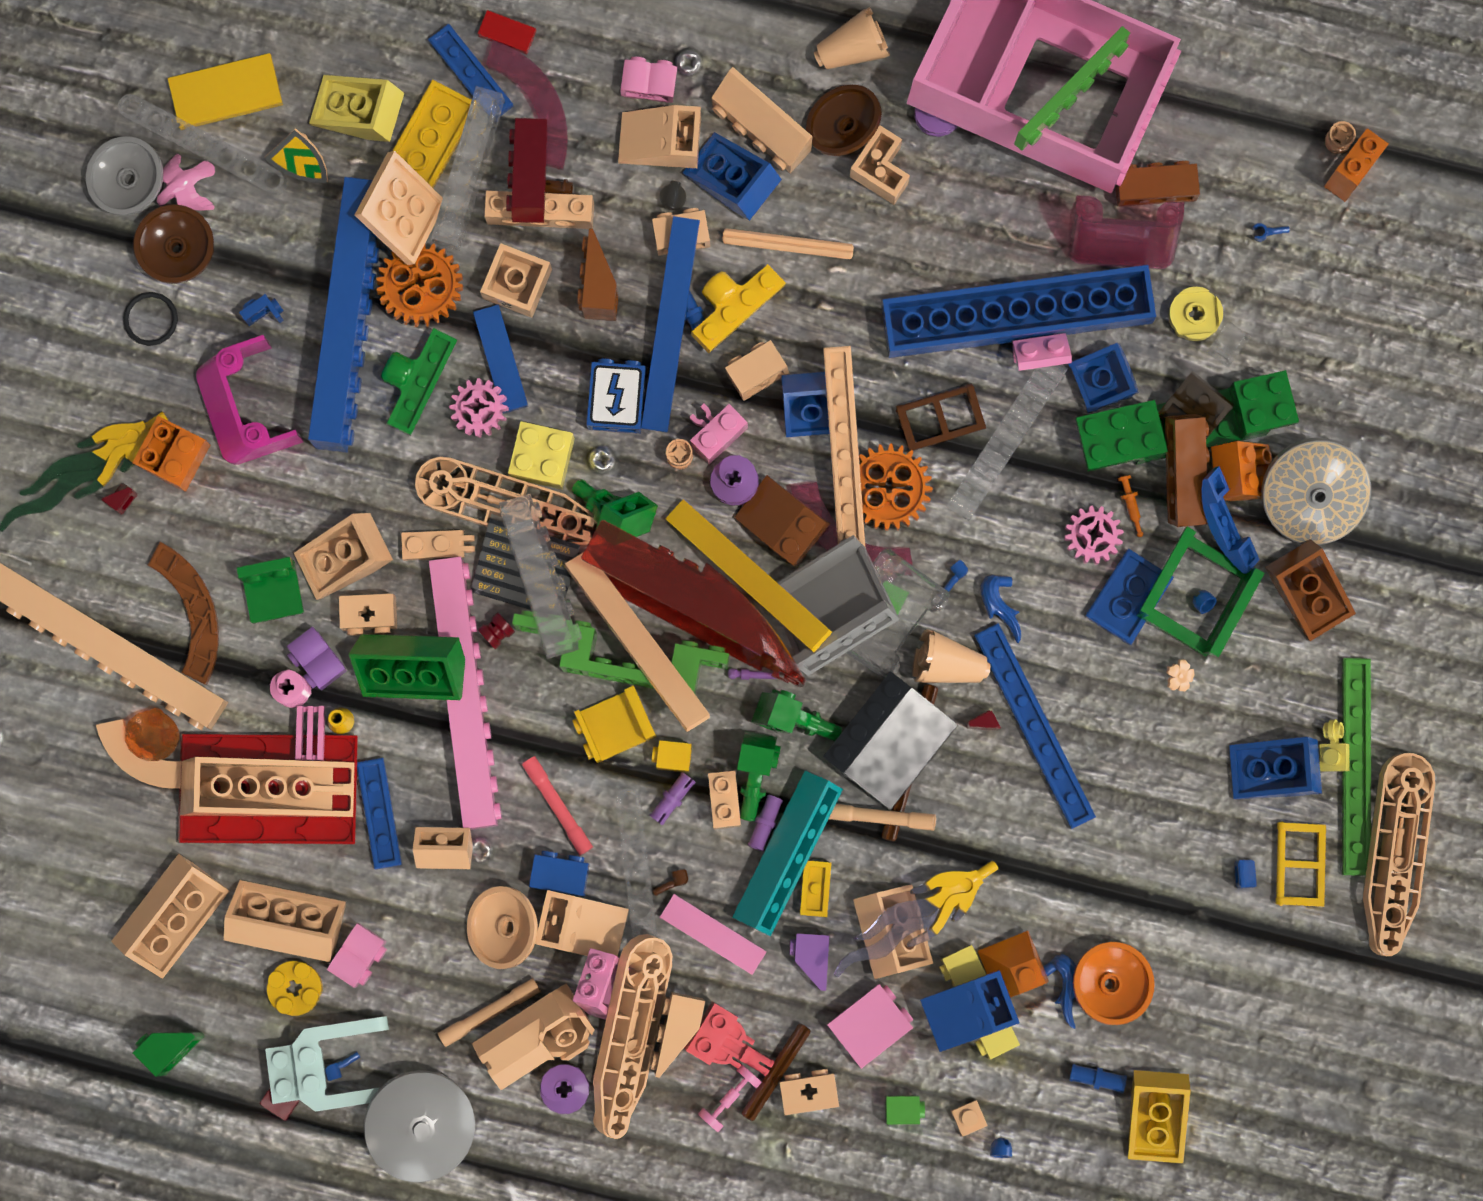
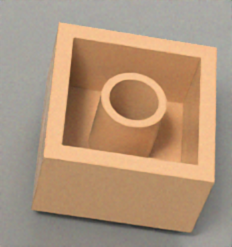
M500 243L480 291L482 298L532 318L551 274V264L548 261Z

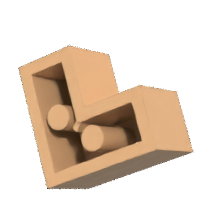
M880 125L851 167L850 177L895 205L909 184L910 175L891 163L901 148L902 139Z

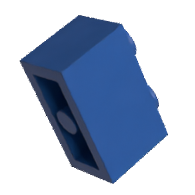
M542 851L541 855H534L530 888L585 897L590 864L584 863V857L569 855L568 860L557 858L558 853Z

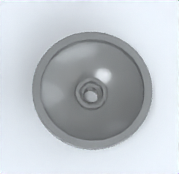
M123 136L105 142L92 155L86 170V186L92 200L101 209L114 215L126 216L144 210L155 200L163 183V166L159 155L148 143L135 137ZM134 177V182L129 184V179Z

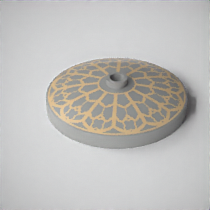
M1327 438L1301 440L1282 450L1270 463L1262 482V504L1272 525L1288 539L1301 544L1310 539L1318 545L1331 543L1349 534L1366 514L1371 498L1369 473L1357 454L1338 441ZM1318 492H1323L1321 496L1315 498Z

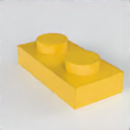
M807 862L803 870L800 915L827 917L831 862Z

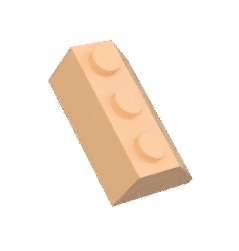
M912 884L853 899L874 979L933 964Z

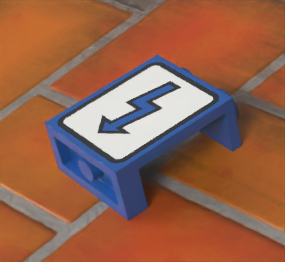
M598 359V362H592L587 414L588 430L641 434L644 378L646 376V368L641 366V362L625 361V364H614V360Z

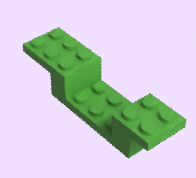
M522 610L521 614L514 613L512 624L516 630L565 639L560 661V668L563 672L654 689L636 664L622 662V667L615 666L611 663L612 660L599 657L595 658V662L593 661L598 634L595 628L591 626V623L575 620V624H569L564 621V618L548 615L547 620L537 616L538 613ZM682 640V644L675 643L672 664L696 695L701 665L728 670L730 657L729 653H725V648L709 645L708 649L699 648L698 643Z

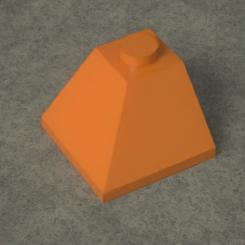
M1029 931L978 950L987 974L1000 970L1010 998L1049 982Z

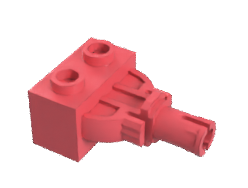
M712 1001L701 1019L700 1029L684 1049L709 1065L712 1062L721 1065L731 1064L739 1069L741 1064L733 1059L735 1057L766 1076L770 1070L759 1064V1062L772 1068L774 1060L767 1058L743 1043L742 1041L744 1040L753 1045L755 1040L746 1035L743 1026L737 1021L738 1017Z

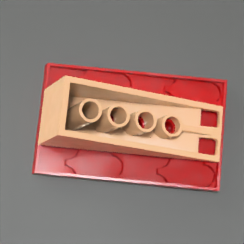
M182 734L178 843L355 844L358 735H325L324 761L295 760L296 735ZM303 735V755H306L307 735ZM313 735V755H317L318 735Z

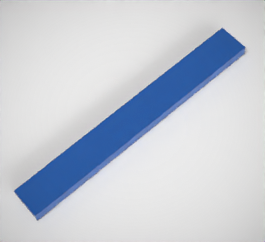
M673 216L641 429L668 433L700 220Z
M999 623L975 634L974 637L983 655L987 657L990 669L1070 829L1096 818Z

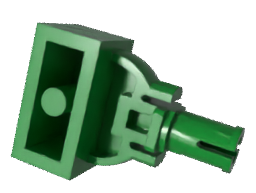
M583 479L578 480L573 485L572 493L587 502L586 509L593 513V518L598 523L595 532L605 538L608 543L616 546L650 532L658 505L640 492L626 497L614 496L606 489L596 490Z
M772 689L771 693H761L751 723L774 732L792 734L794 726L805 729V735L813 736L817 734L836 741L842 732L841 726L822 719L817 711L809 714L801 710L803 703L795 700V694L785 690L778 691Z
M745 731L737 770L749 772L747 785H742L741 793L744 797L740 818L743 820L755 821L760 798H763L766 794V789L761 788L763 775L770 776L771 768L777 769L781 746L776 745L777 737Z

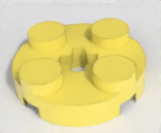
M1189 287L1181 291L1174 298L1169 307V322L1178 337L1190 341L1205 340L1213 335L1220 326L1223 319V307L1217 296L1215 297L1206 288ZM1193 307H1197L1198 312L1203 313V316H1200L1198 321L1189 316Z

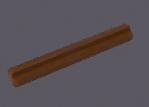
M803 1024L797 1025L774 1061L772 1068L769 1069V1073L763 1078L762 1083L743 1109L742 1115L748 1120L754 1121L811 1033V1030Z

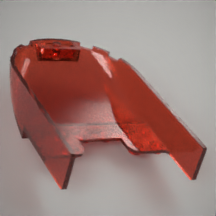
M605 520L600 521L581 559L603 571L624 600L709 645L725 648V653H729V656L759 671H762L763 667L773 671L772 677L785 683L790 682L797 687H804L806 680L772 626L755 606L711 565L706 562L702 572H700L698 569L699 565L684 558L683 562L676 559L674 552L662 545H659L657 549Z

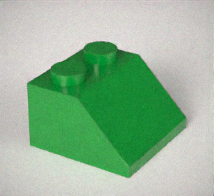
M202 1032L151 1033L150 1035L146 1033L136 1042L135 1045L138 1048L133 1054L155 1077L164 1076L205 1035Z

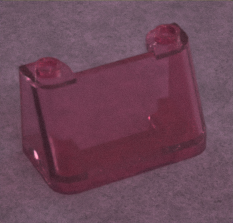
M1076 196L1070 211L1069 257L1075 263L1116 267L1149 265V269H1165L1172 264L1175 258L1184 218L1185 202H1165L1157 210L1156 222L1103 218V207L1098 199L1091 196Z

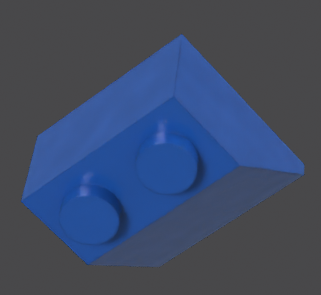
M825 372L781 375L786 437L830 434Z

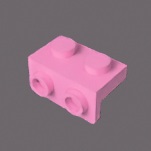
M1066 333L1013 341L1014 363H1017L1018 370L1072 363V355Z

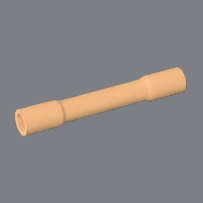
M836 804L829 817L831 820L862 821L907 826L913 829L934 831L936 826V814L868 809L844 804Z
M531 978L495 1002L438 1032V1036L443 1045L447 1047L511 1007L537 995L541 990L534 978Z

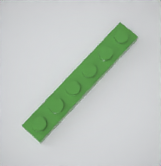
M1122 26L1018 132L1014 145L1021 151L1028 144L1033 146L1043 134L1041 131L1046 126L1051 128L1059 119V113L1063 109L1068 110L1077 100L1076 95L1080 91L1085 93L1094 83L1093 78L1098 73L1102 75L1106 72L1112 63L1110 60L1115 55L1119 58L1129 46L1126 42L1130 32Z

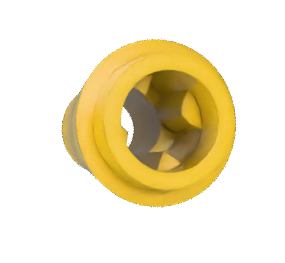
M335 708L328 715L327 723L330 730L334 733L345 734L352 729L354 716L347 708ZM337 714L342 716L340 723H334Z

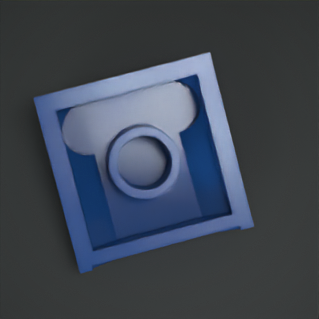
M1119 343L1110 345L1068 364L1084 399L1087 413L1121 400H1127L1139 393L1135 378Z

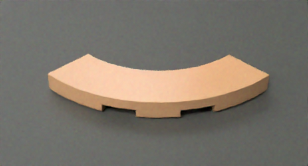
M124 719L96 725L98 735L105 750L123 771L149 785L170 789L180 788L181 761H165L144 752L130 736Z

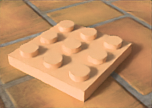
M395 151L388 152L355 216L404 263L412 265L415 264L447 201Z

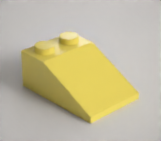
M323 75L309 124L366 140L390 142L404 92L388 80Z

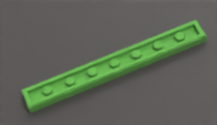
M1343 658L1342 723L1344 726V736L1342 743L1349 744V771L1342 772V875L1366 876L1371 840V659Z

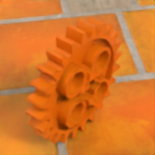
M434 243L429 249H426L424 244L415 264L412 265L404 263L393 251H391L393 260L384 258V264L387 268L379 267L378 269L379 274L383 277L376 278L377 284L381 286L377 288L378 295H384L380 298L381 305L388 304L386 312L391 313L395 311V320L403 316L404 325H407L410 320H414L415 327H418L420 320H424L426 327H428L429 319L433 318L437 324L439 323L440 314L448 318L447 308L456 310V304L453 300L461 301V295L458 292L463 291V284L458 282L462 281L463 277L461 273H457L460 270L459 264L451 265L454 261L453 255L445 258L446 251L444 248L437 253ZM426 263L433 266L430 271L420 270V267ZM401 274L409 277L405 282H398L395 279ZM420 281L421 284H424V286L419 287V285L416 284V282ZM436 286L445 289L441 294L431 292L432 288ZM411 297H417L420 299V302L416 305H409L407 300Z
M890 443L888 451H884L882 445L879 444L877 453L868 448L869 457L866 458L862 454L859 455L861 462L860 477L863 515L866 516L865 525L873 520L875 521L874 529H877L881 523L884 524L885 531H888L890 524H894L895 529L898 531L900 522L909 527L910 517L916 521L919 520L917 510L925 513L926 508L921 503H930L931 498L926 496L925 493L932 492L933 487L926 486L925 484L930 482L932 477L923 475L928 470V466H918L922 458L919 457L913 460V450L905 455L903 454L902 445L898 451H894L893 445ZM880 468L884 476L878 480L872 479L869 476L870 469ZM899 469H906L910 473V478L906 481H901L897 479L895 473ZM886 482H891L892 487L911 486L913 490L907 491L894 488L891 493H886V488L867 489L865 485L871 484L883 487L886 485ZM878 494L882 498V503L879 506H872L867 501L868 496ZM899 495L907 497L909 500L908 506L898 507L894 502L895 497Z

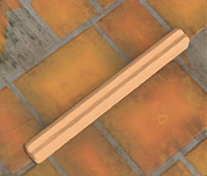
M728 228L724 229L722 238L724 244L852 259L854 246L848 243Z

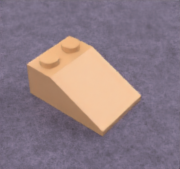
M370 513L351 514L294 552L316 600H320L376 572L393 560Z

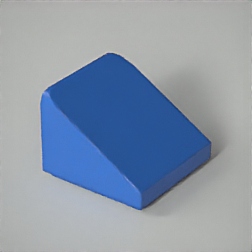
M1254 860L1235 861L1236 887H1256Z

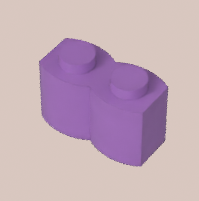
M313 626L287 646L290 650L287 656L296 667L301 665L307 673L303 677L312 688L318 686L319 689L323 690L348 671Z

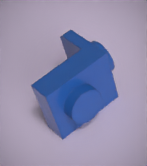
M266 294L257 300L255 298L249 300L243 305V310L239 312L248 326H251L269 312L273 313L279 323L284 321L280 315L284 310L275 298L270 301Z

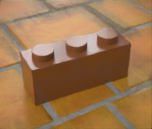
M1177 161L1174 165L1163 166V163L1156 162L1148 164L1147 167L1139 168L1135 164H1130L1121 186L1115 184L1117 207L1197 201L1200 195L1197 164H1190L1189 161Z

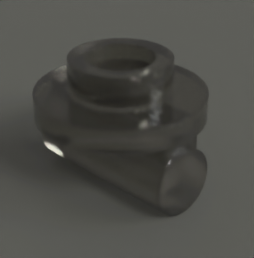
M672 180L660 192V202L668 210H678L686 202V192L678 181Z

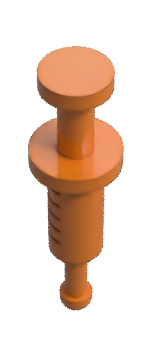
M1131 475L1120 477L1118 481H1122L1125 495L1120 497L1125 499L1130 520L1135 523L1137 536L1142 537L1143 532L1139 524L1141 516L1135 498L1138 492L1132 493L1128 480L1131 478Z

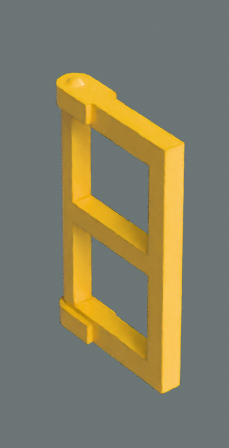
M1278 822L1275 905L1324 907L1326 825ZM1286 831L1317 833V862L1285 860ZM1285 867L1317 869L1316 898L1284 897Z

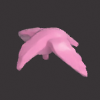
M176 154L163 168V182L166 183V187L157 196L156 201L158 205L163 206L172 198H176L177 205L201 211L214 210L213 203L206 197H201L194 188V185L199 180L214 175V165L208 161H203L194 168L183 171L179 167L181 156Z

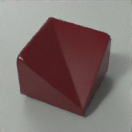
M121 483L113 494L103 497L101 500L122 515L138 496V493L126 484Z

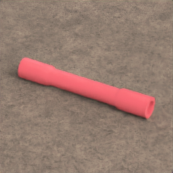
M536 756L525 761L522 764L523 768L549 804L579 856L591 850L593 845L582 828L577 825L549 781L548 775Z

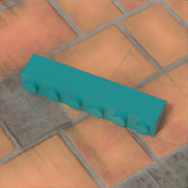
M804 771L732 918L771 937L843 791L842 788L829 780Z

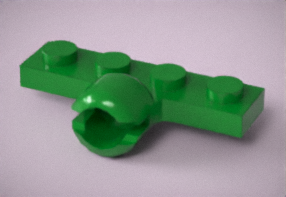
M433 328L417 359H411L398 352H393L389 356L381 373V378L383 381L397 387L401 394L387 425L411 436L457 339Z

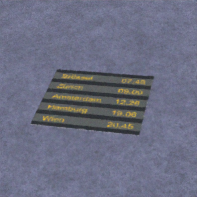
M490 518L471 586L472 592L545 615L560 617L572 577L566 570L565 563L577 557L580 545Z

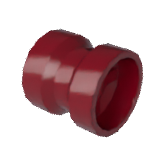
M498 612L492 616L490 623L483 624L477 629L495 650L501 645V641L505 637H510L515 633L513 628Z

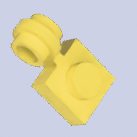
M1336 719L1329 720V722L1324 723L1323 734L1325 739L1330 740V744H1320V771H1349V744H1339V738L1344 736L1343 723L1338 722Z

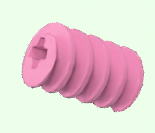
M286 670L277 673L272 678L270 692L272 697L282 705L289 708H297V706L304 705L310 697L311 686L304 677L295 671ZM292 686H294V690H289L288 693L286 692L287 688H292Z

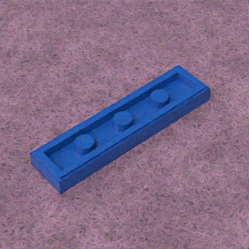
M447 24L428 39L429 43L476 102L479 103L492 122L514 107L510 99L450 24Z
M499 304L474 311L473 314L494 386L502 389L499 395L507 397V400L502 404L509 407V410L502 413L505 414L529 407Z
M384 758L357 762L374 869L378 870L402 865Z

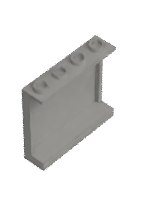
M854 535L842 540L832 549L820 554L813 561L796 569L792 574L777 582L832 631L831 635L813 652L782 624L795 653L792 657L794 663L807 676L899 620L865 546Z

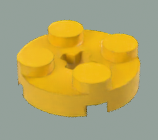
M288 961L279 965L269 975L267 984L268 999L272 1006L282 1014L290 1016L306 1014L314 1009L322 995V979L317 970L307 963ZM293 980L296 984L302 985V989L298 990V996L288 992V988L291 986L290 982Z

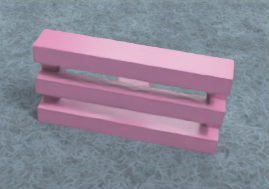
M297 706L295 760L324 761L325 706ZM304 713H308L306 755H303ZM314 713H318L317 755H313Z

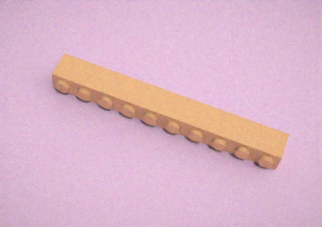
M0 563V602L9 606L6 610L8 613L18 619L22 615L31 620L29 626L41 633L45 629L54 634L51 638L52 640L66 647L67 643L76 647L74 653L87 661L90 657L99 661L97 667L111 675L115 671L122 675L119 681L131 688H134L135 685L143 688L144 692L142 695L155 703L158 699L166 702L167 706L165 709L178 717L181 712L189 716L188 723L201 731L204 726L212 730L229 702Z

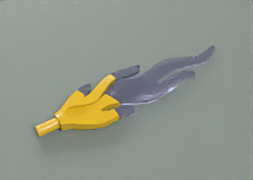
M990 861L978 870L939 873L929 878L922 885L911 889V894H919L939 887L938 892L933 896L920 900L904 901L886 909L865 933L856 935L854 939L856 941L871 939L887 925L893 924L889 932L877 943L848 953L840 961L834 976L839 977L854 962L879 959L887 956L901 940L916 930L926 928L925 932L908 941L907 947H913L930 940L944 927L954 907L955 910L951 916V921L954 922L961 919L970 908L977 890L984 883L982 880L998 870L997 864L994 861Z

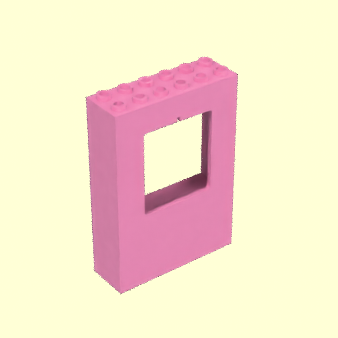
M951 0L913 79L907 104L1112 193L1115 184L1121 186L1179 58L1181 50L1177 49L1181 39L1092 0ZM1122 26L1130 32L1126 42L1129 46L1119 58L1115 55L1110 60L1112 63L1107 69L1125 77L1127 83L1113 111L1114 115L1111 116L1097 148H1090L1047 128L1041 131L1043 133L1041 138L1033 146L1028 144L1023 151L1015 146L1014 142L1018 132L1029 120L1006 111L1005 105L1035 41L1041 40L1088 61Z

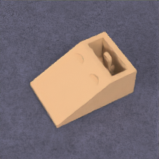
M671 105L622 112L618 163L698 168L701 107Z
M547 890L535 944L588 956L590 948L618 957L629 909Z
M671 992L670 998L665 997L662 1015H666L664 1025L659 1024L656 1042L660 1043L659 1051H653L650 1065L651 1069L654 1070L655 1077L660 1078L700 1029L705 1005L703 998Z

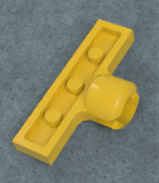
M768 264L742 286L736 284L724 271L715 274L702 290V294L714 306L715 311L691 332V336L710 353L785 286L786 282Z

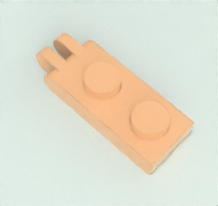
M463 530L401 533L403 561L453 557L464 558V553L475 552V546H464V542H474L475 536L464 535Z

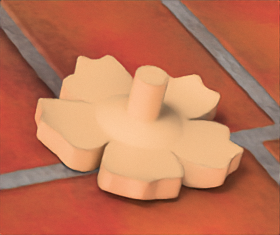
M1179 659L1177 664L1167 667L1166 673L1171 676L1168 678L1167 687L1170 690L1177 689L1183 692L1189 689V682L1193 681L1195 674L1194 669L1190 668V664L1185 659Z

